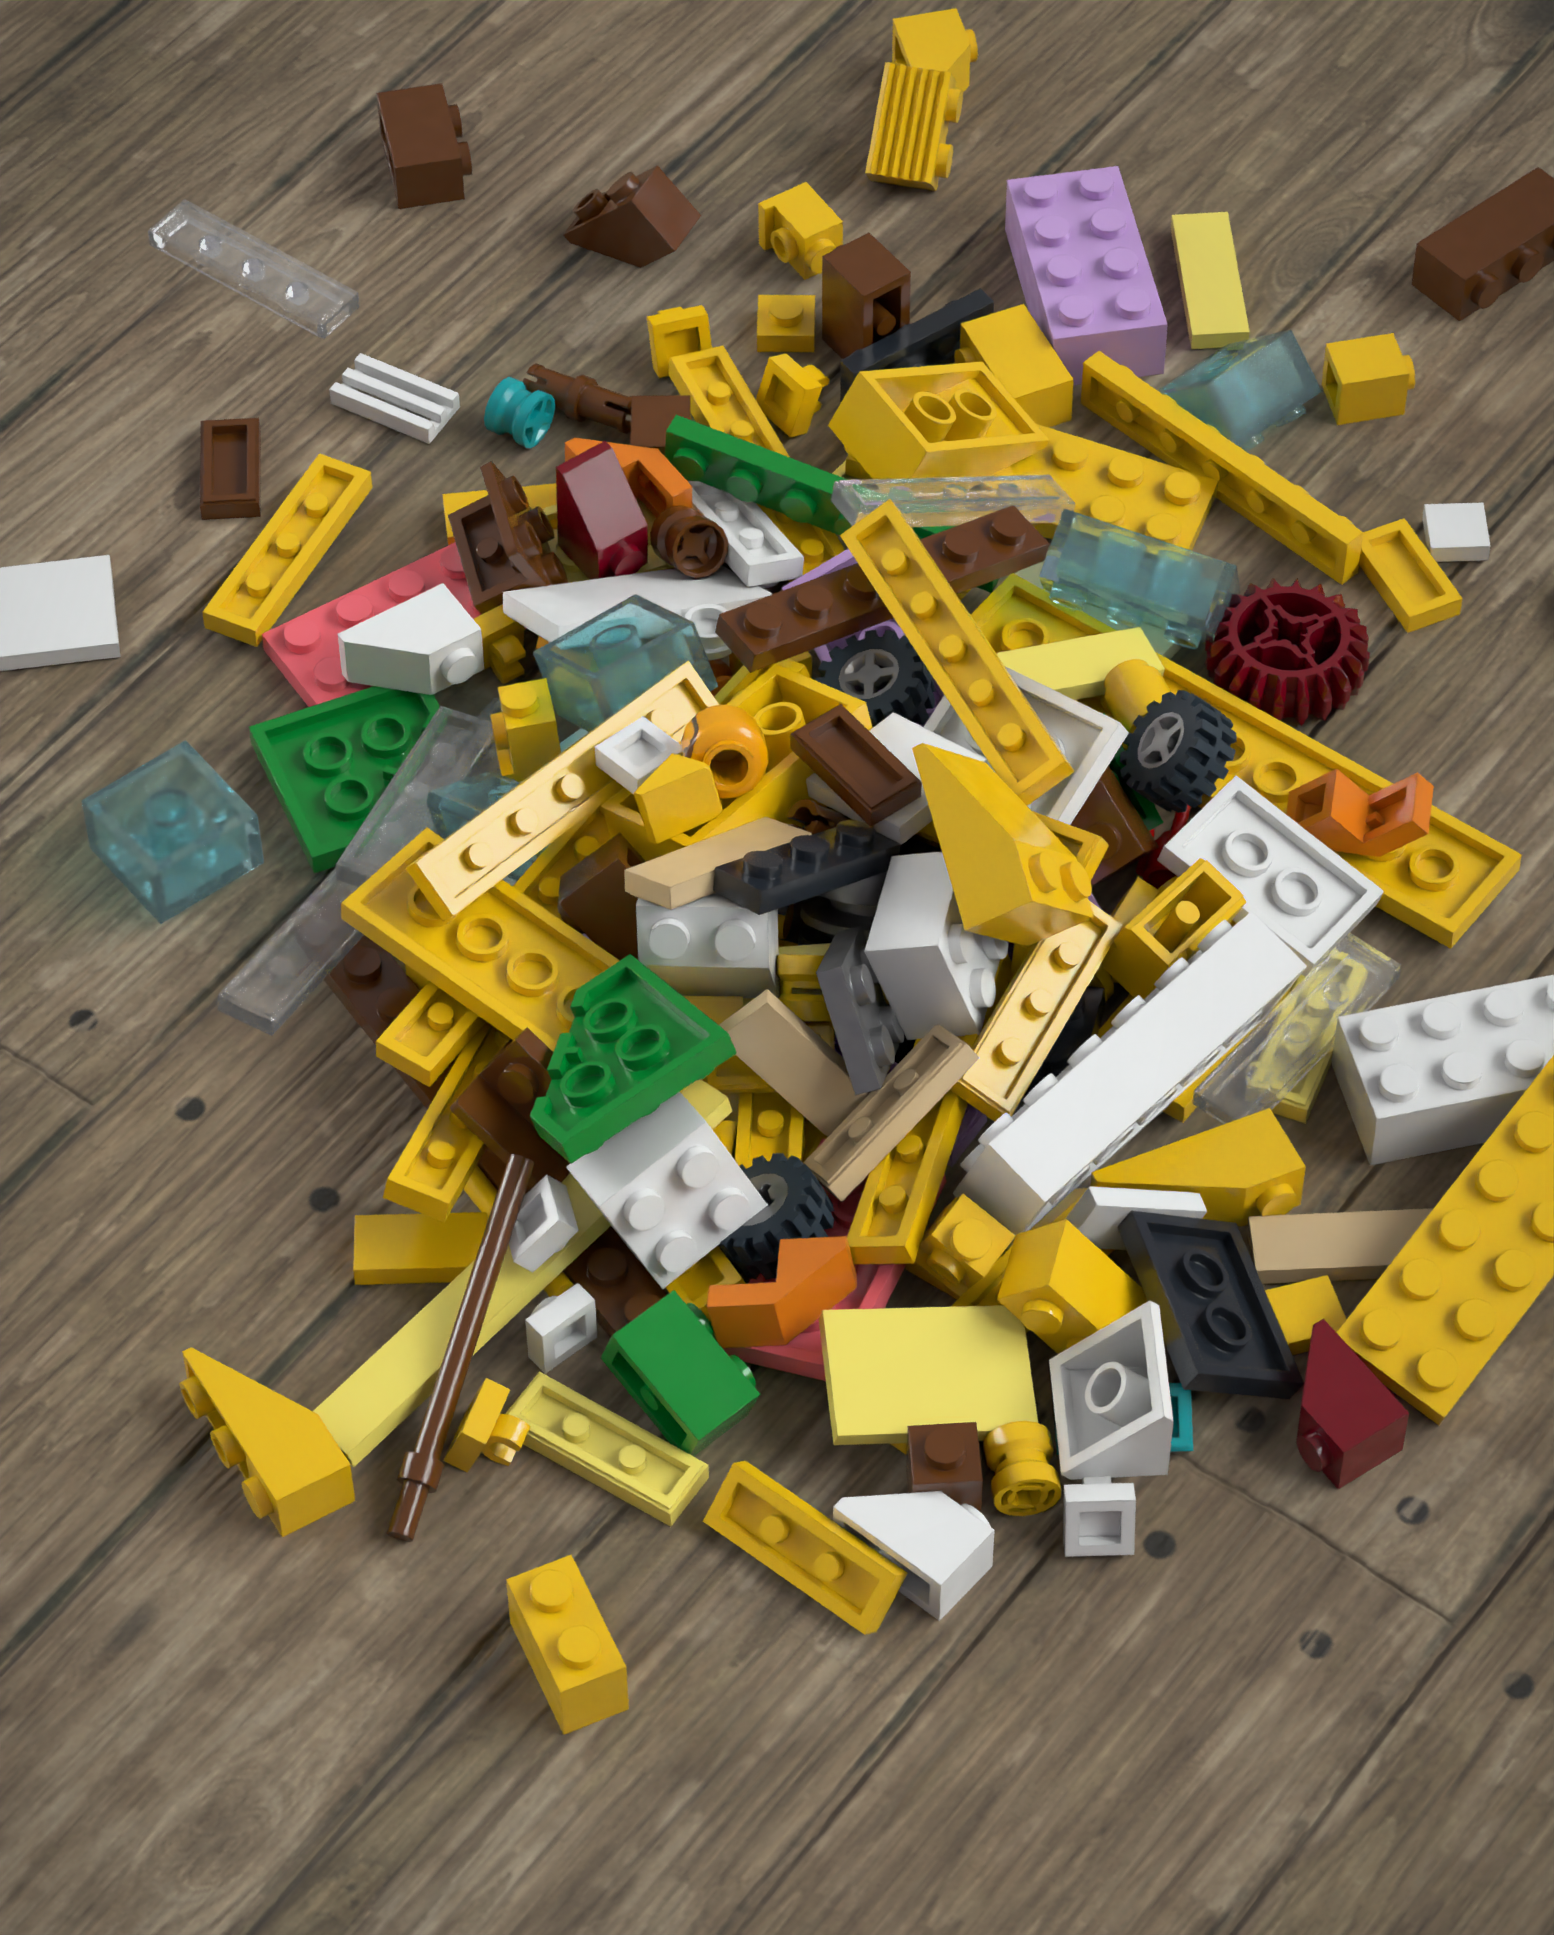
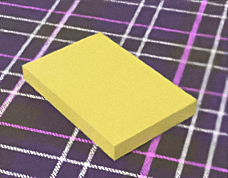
M1003 1305L822 1310L819 1318V1328L833 1445L907 1443V1426L976 1422L978 1441H984L989 1432L1001 1425L1017 1421L1038 1423L1025 1326Z

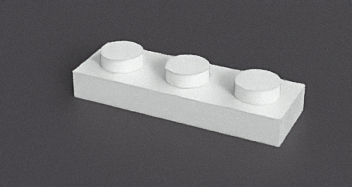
M688 481L692 486V508L704 517L716 522L724 530L728 539V552L725 562L747 587L756 585L761 588L773 587L780 581L797 579L803 575L804 556L756 503L741 501L730 493L698 481Z

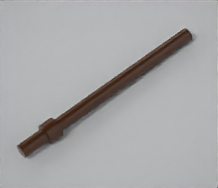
M511 1154L508 1157L413 1452H406L397 1477V1481L402 1484L387 1530V1534L395 1539L406 1542L413 1541L428 1493H435L444 1468V1464L439 1461L535 1164L527 1157Z

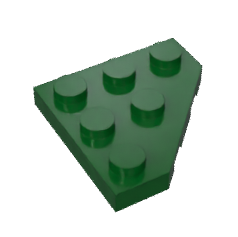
M373 686L249 726L251 744L313 872L317 873L374 853L445 728L443 712L434 694L429 695Z
M629 954L576 990L570 1006L574 1020L569 1033H561L547 1068L551 1078L546 1096L536 1098L530 1117L539 1136L572 1164L584 1155L599 1149L606 1140L639 1118L653 1113L660 1104L693 1082L708 1076L717 1066L737 1052L728 1032L634 956Z

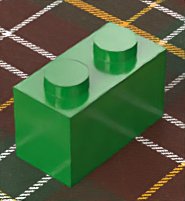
M673 1290L614 1333L601 1356V1360L669 1443L695 1456L747 1417L760 1393L755 1388L756 1381L748 1366L736 1355L729 1356L712 1336V1326L705 1314L692 1303L685 1304L676 1291Z

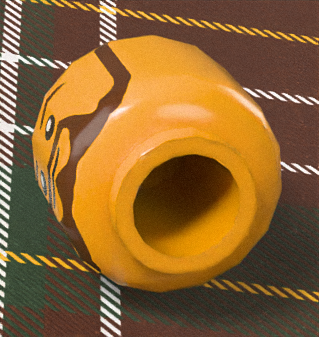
M727 704L710 706L698 712L685 727L681 739L682 756L709 765L720 799L738 798L752 791L763 779L768 765L767 745L756 719L745 710Z

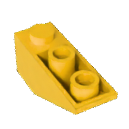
M192 1347L182 1351L187 1379L179 1383L183 1398L196 1419L206 1415L214 1430L210 1432V1436L215 1450L228 1469L235 1465L240 1469L246 1479L242 1481L245 1497L259 1519L268 1515L280 1535L284 1537L355 1501L351 1465L317 1413Z

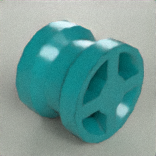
M507 377L495 387L488 400L484 414V425L487 430L495 434L503 435L509 433L513 435V439L517 444L525 448H533L544 438L550 428L555 412V400L552 395L544 391H527L522 381L513 377Z

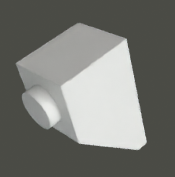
M444 583L338 633L342 675L351 683L433 695L451 685L463 683L474 674L484 670L481 628Z
M941 1491L843 1497L833 1506V1521L908 1572L899 1592L939 1621L993 1566L994 1529L991 1528L987 1519L976 1508L968 1504L959 1505Z

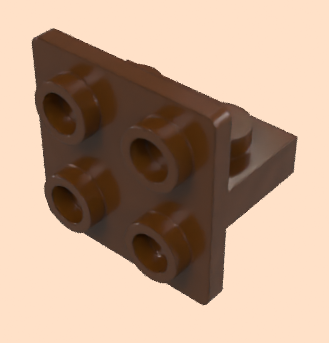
M492 461L480 466L488 495L448 515L473 605L481 615L502 605L503 592L568 583V577L561 561L550 550L548 541L554 539L555 535L545 512L539 506L532 509L517 478L513 475L506 478Z
M527 1027L514 1040L510 1039L453 1102L450 1109L505 1164L511 1154L531 1159L535 1164L528 1186L532 1189L546 1175L562 1183L570 1173L566 1168L570 1163L539 1136L530 1117L536 1098L546 1096L551 1078L547 1068L553 1051Z

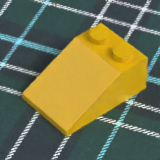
M983 362L859 371L828 424L830 429L844 444L848 455L858 461L875 481L879 492L911 504L938 501L1043 450L1049 442L1048 437Z
M925 743L912 748L965 931L1028 947L1094 918L1088 899L1092 892L1091 882L1084 867L987 763Z

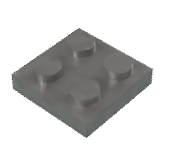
M862 926L836 932L816 972L855 1095L881 1089L891 1064H894L895 1055L900 1046L899 1043L904 1041V1032L891 1005L886 1004L880 983L864 952L867 942Z

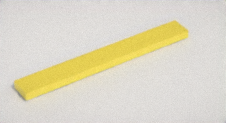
M702 1079L693 1082L681 1092L705 1119L712 1130L732 1112L728 1097ZM571 1173L563 1180L562 1184L567 1187L579 1231L570 1238L563 1249L554 1253L534 1272L513 1262L508 1245L473 1355L611 1226ZM475 1260L313 1411L320 1416L352 1467H355L432 1394Z

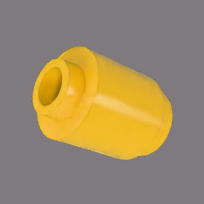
M1131 659L1118 664L1107 674L1104 680V700L1115 720L1120 722L1129 733H1134L1136 726L1133 722L1138 715L1143 718L1148 713L1146 707L1155 700L1160 704L1162 695L1171 692L1158 669L1149 666L1147 662L1141 659Z

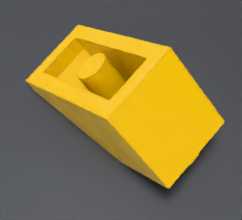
M957 8L893 19L892 61L894 64L947 71L952 73L956 80V89H962L964 92L969 87L970 63L976 62L978 59L977 42L974 31L972 29L965 30Z

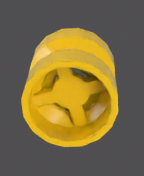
M779 954L776 960V975L782 980V994L778 999L803 1022H832L823 995L792 994V989L821 990L816 972L824 956Z
M1017 1421L1001 1425L988 1433L984 1439L983 1448L986 1464L991 1471L995 1472V1476L991 1480V1491L994 1506L998 1511L1012 1516H1027L1046 1511L1054 1506L1061 1498V1485L1058 1472L1053 1466L1049 1465V1461L1053 1457V1444L1047 1427L1037 1422Z

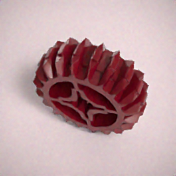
M1298 577L1291 586H1280L1272 578L1267 589H1261L1249 583L1244 596L1230 593L1225 607L1217 608L1212 618V623L1205 639V666L1208 670V677L1214 678L1213 683L1216 686L1280 721L1284 717H1293L1302 727L1309 714L1325 721L1329 712H1331V708L1344 710L1347 702L1350 700V696L1358 695V691L1363 685L1364 673L1368 670L1370 653L1367 652L1369 641L1367 627L1360 624L1358 609L1345 608L1342 594L1325 597L1322 584L1317 585L1311 590L1301 587ZM1329 658L1325 662L1320 664L1321 660Z

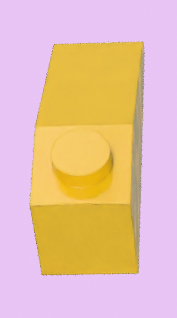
M1268 1108L1091 1172L1090 1186L1200 1193L1207 1210L1202 1219L1233 1222L1237 1226H1245L1248 1224L1249 1216L1285 1215L1294 1207L1301 1205L1306 1166L1272 1110Z

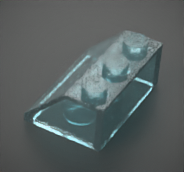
M1063 509L1039 575L1043 590L1050 592L1048 598L1056 604L1082 611L1084 605L1088 604L1106 610V618L1115 624L1126 628L1141 627L1142 623L1165 630L1163 637L1168 641L1191 649H1197L1200 642L1205 643V641L1214 643L1218 625L1222 622L1226 607H1229L1232 594H1240L1236 565L1067 509Z

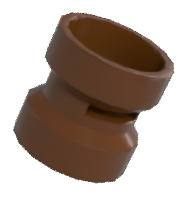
M683 505L673 506L661 512L654 521L650 532L651 546L655 554L664 562L674 566L677 570L690 577H707L716 572L724 563L728 552V539L724 530L716 522L704 517L698 511Z

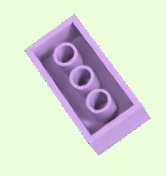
M1114 166L1007 180L1005 231L1028 311L1074 379L1073 386L1082 384L1083 362L1097 351H1101L1118 364L1128 367L1137 377L1164 374L1168 324L1119 167Z

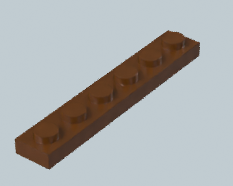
M1014 505L920 539L956 594L1045 561L1050 544ZM856 563L721 613L718 617L715 633L751 673L891 620L894 617L859 564Z

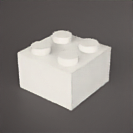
M932 852L891 857L864 952L907 1040L923 1038L937 1024L955 1036L979 1035L981 1033L987 1007H992L995 1001V976L1000 959H1004L1007 955L1008 941L965 931L943 853Z
M681 1092L660 1104L653 1113L639 1118L606 1140L596 1151L584 1155L566 1167L627 1247L662 1289L718 1246L727 1236L768 1206L709 1124Z

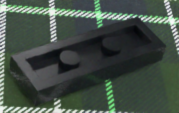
M979 288L958 300L950 301L943 308L912 324L902 326L895 333L870 346L854 351L850 356L840 361V402H842L859 371L954 363L955 351L960 349L961 323L994 313V300Z
M845 820L839 822L837 827L813 835L796 836L789 843L765 851H751L746 853L744 858L715 867L713 891L758 915H762L887 872L891 857L899 855L901 844L875 832L874 826L870 827L864 821Z

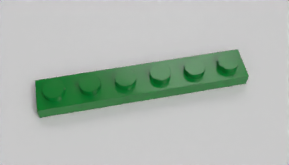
M675 415L666 430L665 457L686 480L704 483L730 493L741 501L753 502L785 514L788 518L799 523H808L841 535L888 499H891L919 540L963 524L679 415ZM1000 578L976 588L992 593Z

